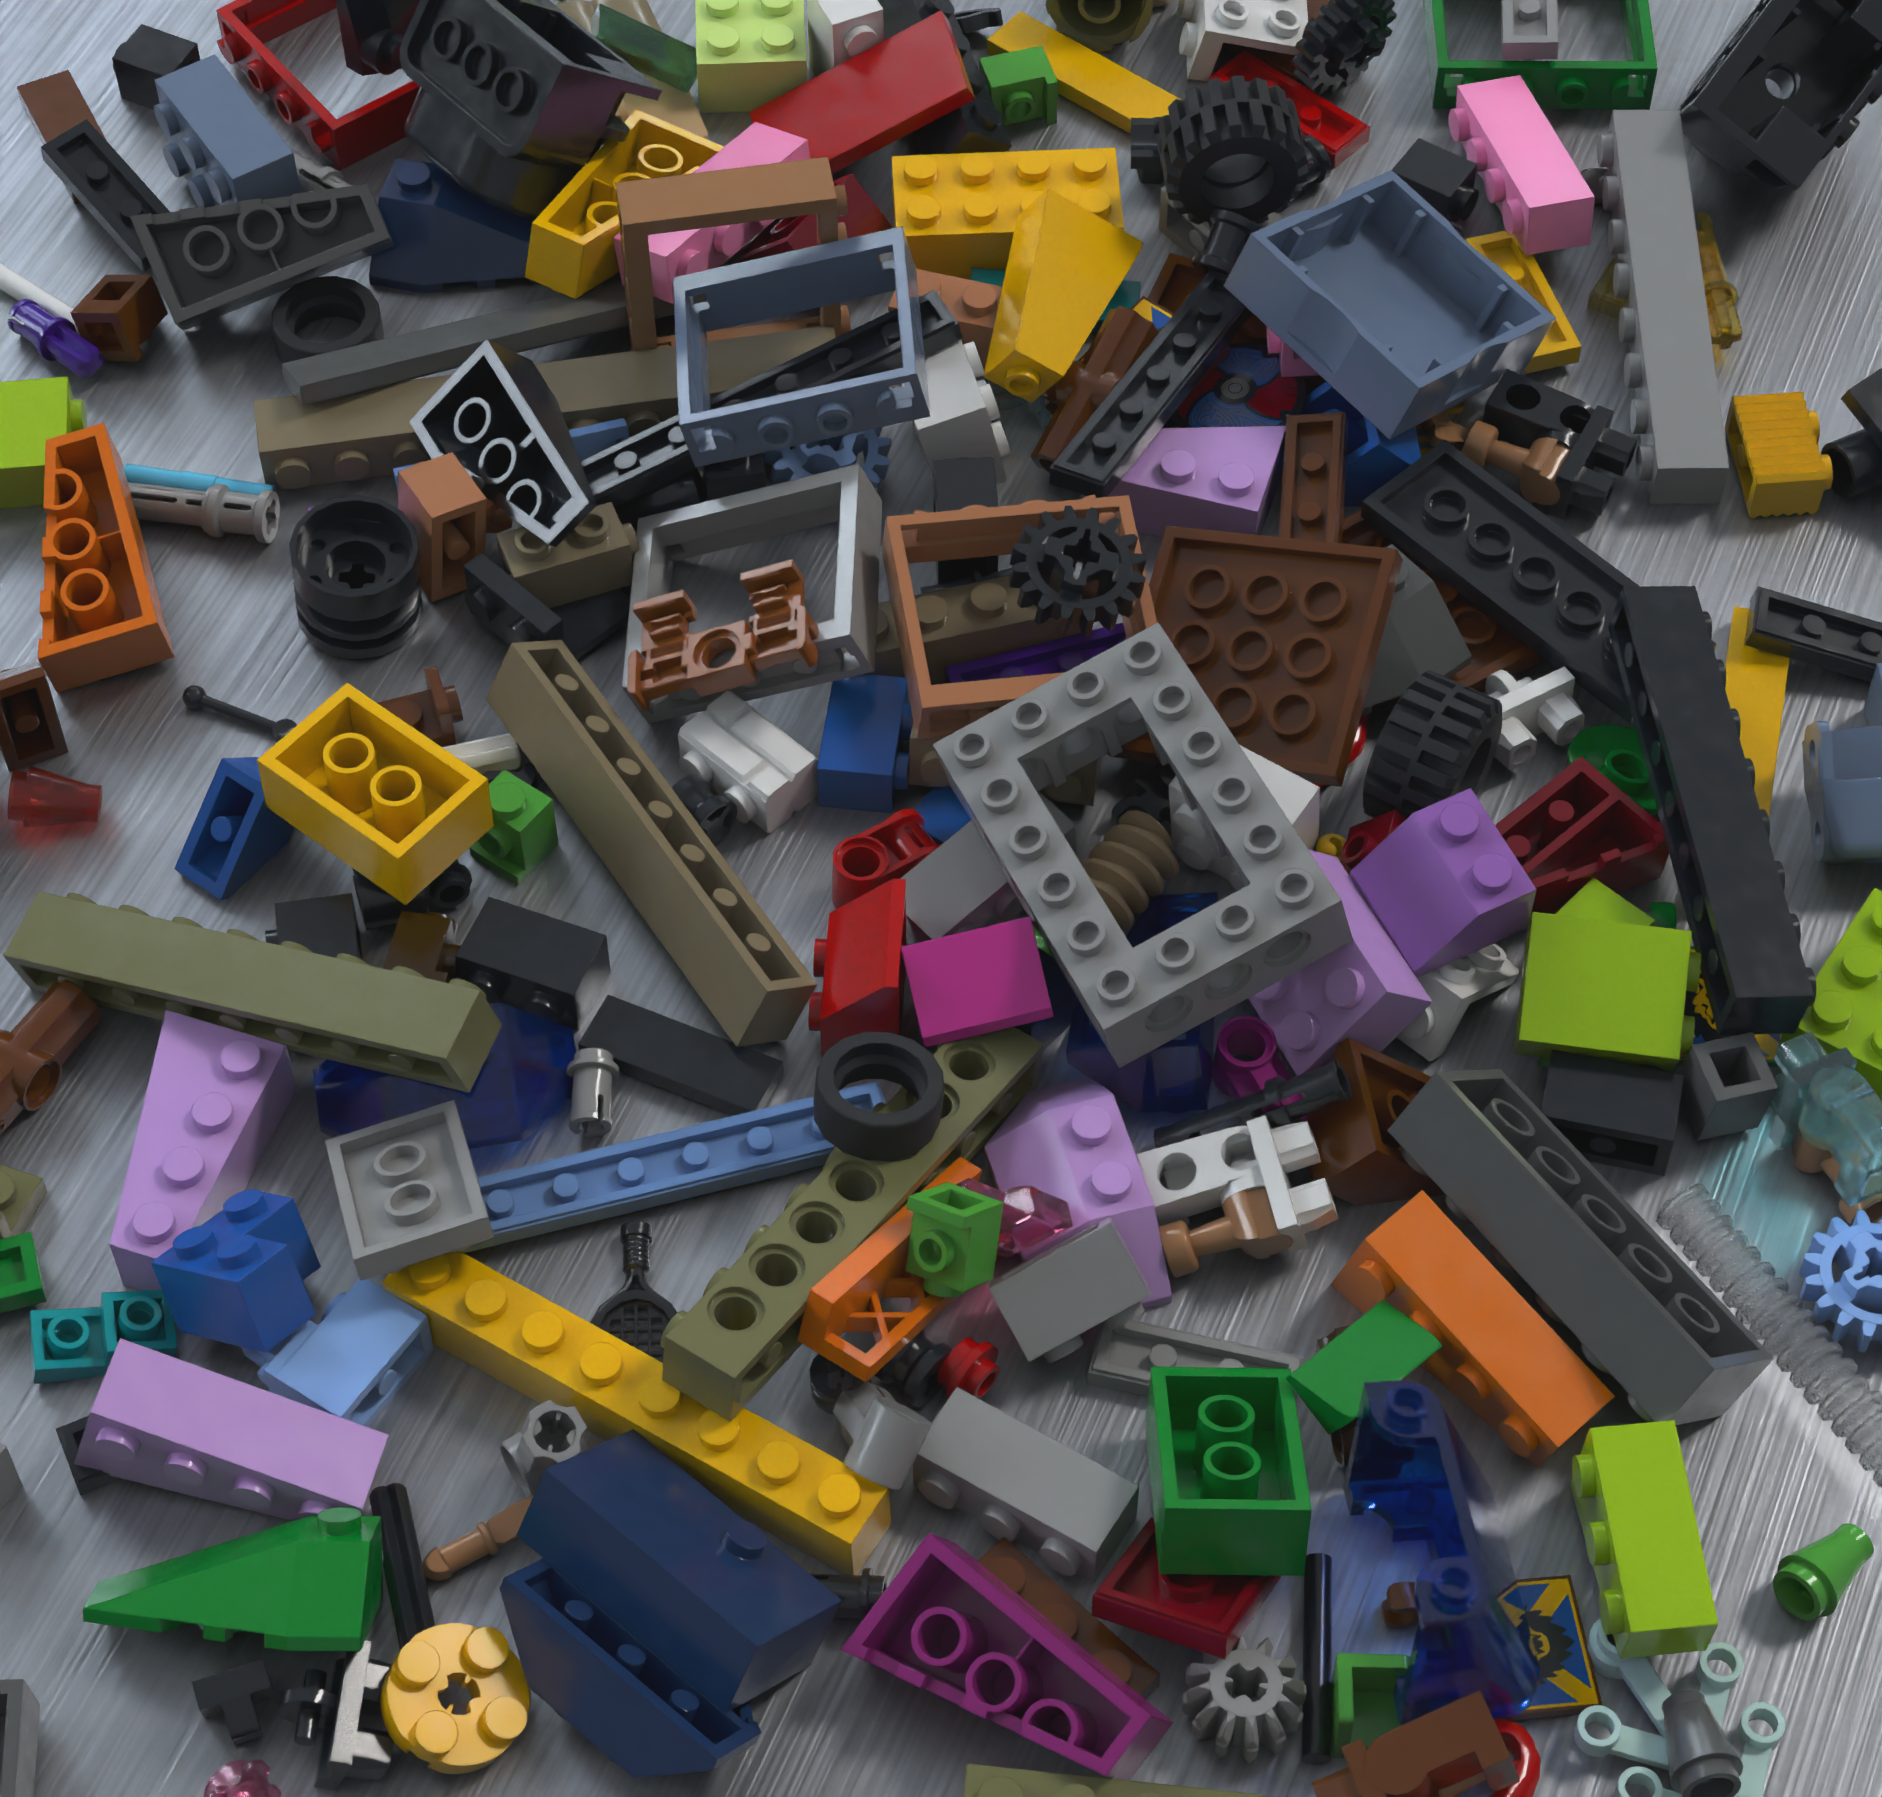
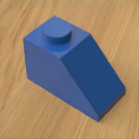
M259 757L221 759L174 868L220 900L229 899L289 841L295 828L266 807L257 764Z

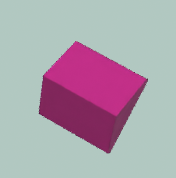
M1030 916L901 947L925 1047L1054 1017Z

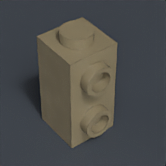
M612 502L596 506L557 547L547 544L525 527L496 534L501 569L549 609L632 585V559H634L635 552L639 551L640 548L632 524L630 522L621 524Z

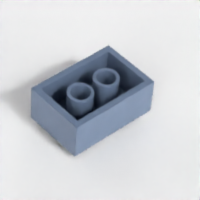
M215 54L155 79L160 103L154 105V113L169 143L163 147L165 160L175 177L184 176L188 181L190 192L198 207H213L239 203L238 201L258 198L263 200L301 193L293 151Z

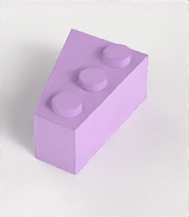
M1286 426L1162 428L1108 497L1129 495L1137 532L1163 538L1167 525L1261 535L1283 471Z

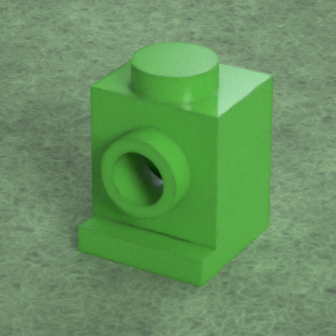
M1042 46L979 58V71L986 79V88L995 108L1002 116L1003 126L1044 118L1046 125L1057 123L1058 81Z
M503 770L489 784L494 826L476 841L469 850L471 856L519 885L559 845L553 799L508 771Z
M949 1182L908 1196L906 1209L913 1212V1220L905 1271L923 1277V1289L927 1293L945 1298L962 1296L964 1291L993 1280L1004 1202Z

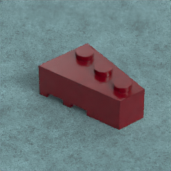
M1579 757L1495 825L1537 889L1532 912L1556 914L1593 877L1617 894L1659 879L1669 856L1661 823L1583 757Z

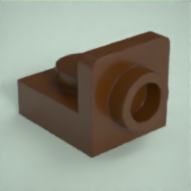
M436 666L424 669L427 690L378 703L439 746L445 747L456 744L453 723L463 721L461 705L454 685L443 688Z

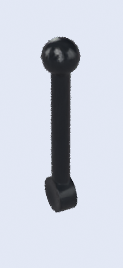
M191 685L183 692L182 699L187 707L191 709L205 707L274 734L276 742L297 726L290 719H282L275 722L207 696L204 689L197 685Z

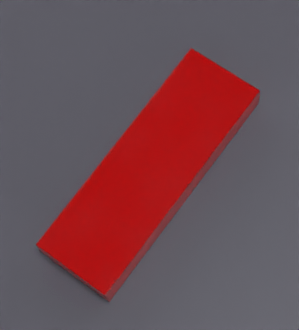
M1245 50L1209 77V80L1219 78L1220 82L1230 81L1231 76H1244L1245 81L1251 82L1254 78L1267 80L1268 88L1275 85L1285 91L1286 99L1291 98L1296 107L1302 136L1311 135L1324 146L1330 157L1333 169L1369 141V125Z

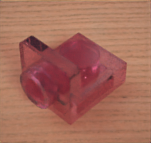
M970 1178L956 1184L957 1186L1004 1202L997 1254L1006 1258L1073 1226L1067 1201L1040 1191L1033 1186H1018L1002 1192Z

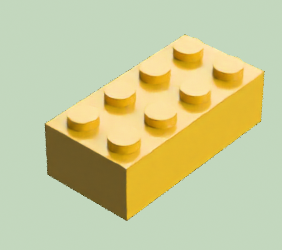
M1116 148L892 156L894 228L903 226L916 269L970 280L972 268L1006 270L1017 216L1048 188L1124 231Z

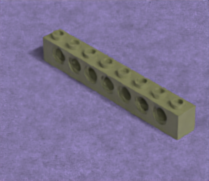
M1010 1027L938 1044L933 1056L943 1071L944 1097L940 1124L932 1140L915 1154L892 1161L864 1160L843 1153L835 1147L829 1155L823 1171L810 1185L802 1183L793 1191L786 1203L784 1212L770 1227L764 1224L753 1233L745 1247L744 1254L730 1269L722 1267L712 1276L704 1290L703 1297L688 1313L682 1310L670 1320L661 1337V1347L664 1348L662 1380L731 1422L802 1345L797 1339L810 1289L907 1204L908 1196L922 1191L959 1157L970 1162L991 1139L1029 1091L1037 1088L1044 1043L1015 1027ZM901 1085L899 1091L887 1104L880 1102L870 1112L895 1113L909 1109L918 1100L914 1094Z

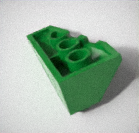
M347 1507L330 1508L319 1512L317 1516H307L99 1581L83 1607V1622L152 1632L173 1630L185 1622L198 1624L199 1628L203 1630L204 1639L226 1642L233 1637V1633L248 1631L264 1634V1648L284 1651H361L383 1599L381 1516H361L359 1510Z

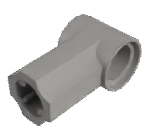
M864 1382L854 1390H843L835 1404L833 1413L840 1421V1434L850 1446L844 1459V1464L857 1474L879 1485L895 1490L902 1489L932 1426L931 1422L912 1409L897 1403L886 1389L872 1383Z
M551 1400L543 1402L528 1412L521 1432L499 1444L501 1455L508 1470L527 1497L535 1494L545 1469L588 1450L583 1438L587 1426L575 1406L563 1407L556 1405Z

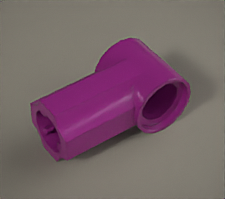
M1236 1017L1226 1022L1218 1033L1212 1078L1216 1087L1223 1094L1234 1100L1264 1089V1083L1271 1078L1282 1076L1285 1080L1291 1078L1275 1052L1277 1040L1273 1030L1266 1022L1256 1017ZM1246 1054L1253 1057L1256 1061L1244 1062L1234 1058L1232 1055ZM1299 1093L1267 1105L1262 1110L1264 1113L1301 1100L1303 1097ZM1309 1115L1300 1118V1122H1305Z

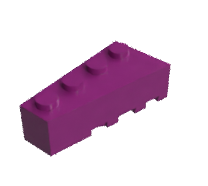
M932 1533L927 1534L841 1648L842 1651L882 1668L917 1687L945 1698L984 1719L1010 1729L1104 1776L1115 1779L1131 1780L1174 1723L959 1545Z

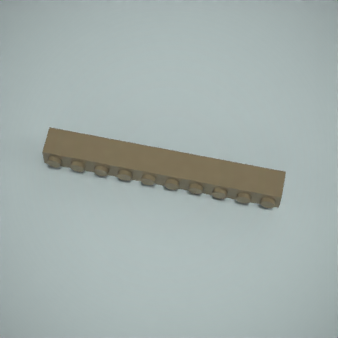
M833 325L707 341L710 398L836 338ZM676 346L535 364L557 399L568 430L624 418L628 426L629 437H632L678 414ZM452 375L403 381L309 405H302L295 395L254 400L258 451L265 484L275 485L278 491L358 481L361 479L394 475L393 468L431 460L409 420Z

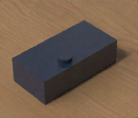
M634 1429L545 1469L516 1534L530 1548L725 1713L810 1666L842 1602L838 1596L769 1541L760 1528L741 1518Z

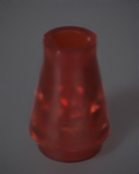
M29 766L28 772L13 770L8 797V820L23 821L24 828L85 821L99 823L103 786L87 784L33 766Z

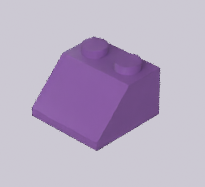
M1471 788L1411 814L1350 872V878L1416 978L1526 930L1537 891Z

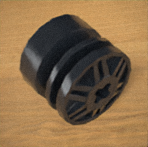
M356 495L333 498L311 508L295 525L289 542L299 627L312 644L330 655L355 660L380 657L401 647L417 630L423 612L422 588L419 576V546L415 527L403 511L384 500Z

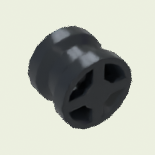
M690 774L683 777L672 786V789L716 847L733 827L737 817V806L724 795L714 796L711 793V785L698 774Z
M924 1328L874 1376L886 1384L895 1382L903 1388V1398L917 1408L924 1406L943 1387L937 1381V1376L952 1348L944 1342L934 1344L927 1338L926 1328Z

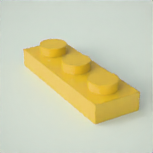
M1506 230L1467 238L1466 242L1497 264L1556 317L1530 362L1523 369L1524 373L1528 374L1579 362L1582 346L1533 254L1525 255L1514 234L1509 235Z

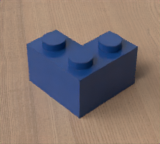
M258 1189L239 1192L227 1199L223 1204V1210L203 1225L193 1227L179 1234L173 1240V1247L151 1262L180 1332L266 1353L316 1315L303 1280L318 1270L321 1265L294 1198L261 1192Z

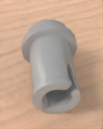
M600 1048L581 1049L574 1054V1060L567 1066V1077L573 1082L569 1128L573 1133L579 1134L582 1131V1122H585L583 1136H603L612 1129V1083L619 1078V1066L613 1061V1055L607 1050Z

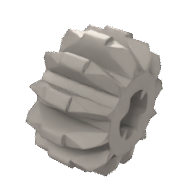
M1241 1636L1226 1659L1203 1652L1204 1663H1191L1186 1671L1185 1683L1190 1689L1182 1695V1711L1185 1712V1715L1195 1717L1192 1722L1191 1732L1196 1741L1217 1736L1215 1753L1219 1759L1228 1754L1233 1745L1242 1747V1755L1250 1764L1257 1758L1259 1743L1278 1755L1279 1751L1285 1747L1286 1736L1284 1732L1296 1733L1301 1728L1303 1712H1301L1298 1706L1305 1702L1306 1685L1304 1681L1293 1678L1296 1662L1293 1660L1292 1655L1271 1659L1273 1644L1270 1642L1269 1637L1260 1642L1256 1650L1246 1649V1641ZM1236 1694L1238 1697L1233 1699L1231 1695ZM1255 1697L1257 1701L1252 1702L1251 1698Z

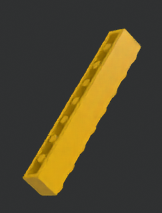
M461 1251L448 1252L408 1265L398 1272L389 1273L382 1282L386 1291L427 1315L434 1345L540 1404L551 1400L559 1406H575L587 1426L586 1430L605 1441L632 1429L636 1430L739 1516L844 1575H858L891 1525L888 1487L879 1485L857 1474L844 1462L746 1408H743L731 1422L664 1382L662 1380V1362Z

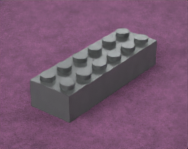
M1501 1069L1435 1072L1387 1130L1403 1147L1401 1154L1404 1160L1415 1171L1430 1177L1447 1195L1445 1202L1448 1208L1462 1221L1474 1225L1491 1243L1490 1252L1493 1257L1509 1271L1520 1274L1537 1293L1535 1300L1538 1306L1552 1319L1566 1324L1582 1342L1581 1350L1584 1356L1599 1370L1612 1374L1629 1393L1628 1402L1631 1407L1646 1421L1675 1420L1676 1425L1722 1416L1774 1359L1769 1351Z

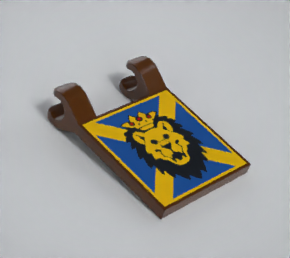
M1571 1575L1443 1586H1429L1415 1582H1398L1388 1587L1387 1599L1381 1604L1383 1620L1387 1627L1401 1629L1436 1619L1452 1691L1439 1688H1421L1412 1692L1409 1700L1410 1705L1406 1706L1407 1723L1481 1690L1493 1719L1502 1718L1512 1721L1579 1715L1587 1707L1594 1705L1603 1706L1592 1660L1587 1648V1640Z

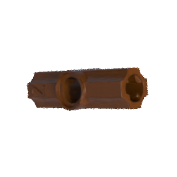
M1118 306L1117 309H1110L1083 361H1073L1064 377L1058 382L1056 390V404L1058 407L1030 456L1036 466L1050 473V466L1157 336L1158 331L1153 322L1145 319L1135 310L1123 306Z
M64 980L62 983L54 982L11 1032L0 1029V1135L23 1109L28 1111L37 1110L51 1098L60 1082L62 1064L103 1018L99 1005L93 1002L83 989L67 980Z

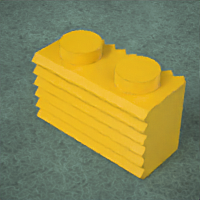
M1800 391L1732 396L1725 424V432L1748 515L1754 519L1759 515L1766 518L1771 514L1778 517L1784 513L1789 517L1793 513H1797L1800 516L1805 512L1811 515L1817 512L1824 490H1829L1832 486L1833 469L1829 455H1821L1819 453V418L1816 411L1806 409L1804 393Z

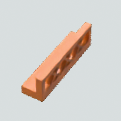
M959 1157L922 1191L949 1182L976 1192L982 1169ZM907 1204L810 1289L797 1341L864 1382L871 1379L957 1298H945L927 1293L923 1289L924 1278L905 1271L913 1220V1212L906 1209ZM1002 1221L996 1260L1014 1242L1009 1225ZM881 1298H910L914 1310L911 1312H882L879 1300ZM844 1332H873L876 1345L865 1353L840 1338V1336Z

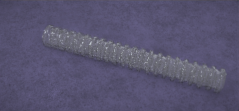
M1703 1184L1689 1185L1677 1191L1661 1207L1656 1220L1662 1230H1671L1669 1237L1676 1246L1684 1245L1682 1252L1688 1261H1697L1696 1270L1702 1277H1710L1709 1285L1714 1292H1724L1722 1300L1728 1308H1737L1735 1314L1737 1319L1742 1324H1751L1749 1331L1757 1340L1764 1339L1763 1346L1772 1356H1778L1776 1360L1778 1368L1782 1372L1791 1371L1789 1380L1795 1388H1805L1803 1394L1805 1400L1810 1405H1819L1817 1410L1819 1417L1823 1421H1833L1831 1426L1832 1432L1837 1438H1847L1845 1442L1846 1449L1851 1454L1860 1453L1859 1463L1865 1471L1874 1470L1873 1480L1878 1487H1882V1393L1880 1391H1870L1872 1383L1866 1374L1856 1375L1858 1366L1852 1358H1842L1844 1350L1838 1342H1828L1830 1337L1829 1331L1825 1326H1815L1816 1317L1811 1310H1801L1803 1302L1797 1294H1787L1789 1290L1788 1283L1784 1278H1774L1776 1270L1770 1262H1761L1763 1256L1761 1251L1756 1246H1748L1749 1238L1743 1231H1734L1735 1221L1730 1215H1721L1723 1208L1717 1200H1708L1710 1193Z

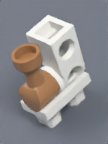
M1266 1115L1246 1121L1247 1126L1226 1128L1137 1154L1140 1168L1155 1206L1156 1216L1162 1225L1159 1226L1161 1242L1174 1278L1196 1272L1200 1266L1198 1258L1200 1256L1241 1248L1246 1254L1257 1259L1270 1258L1269 1256L1282 1252L1287 1248L1289 1253L1309 1248L1305 1233L1317 1230L1339 1219L1325 1178L1294 1188L1291 1187L1287 1173L1321 1162L1314 1135L1307 1121L1272 1129ZM1222 1206L1224 1217L1189 1230L1187 1226L1191 1224L1189 1216Z

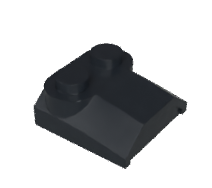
M336 0L346 67L362 76L378 73L390 75L401 69L400 47L420 0Z

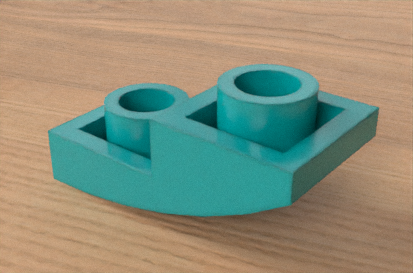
M162 1289L102 1292L100 1307L30 1310L29 1335L33 1384L105 1375L120 1338L169 1356H174L177 1353L175 1321Z

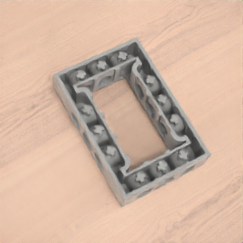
M1159 622L933 744L950 786L1027 915L1031 917L1033 925L1119 1068L1353 941L1341 898ZM1148 732L1158 760L1162 766L1167 763L1171 766L1178 778L1187 805L1191 811L1198 808L1207 822L1217 852L1221 858L1228 855L1238 871L1243 888L1132 948L1037 791L1052 783L1055 787L1067 782L1065 776L1108 753L1111 757L1123 751L1122 745Z

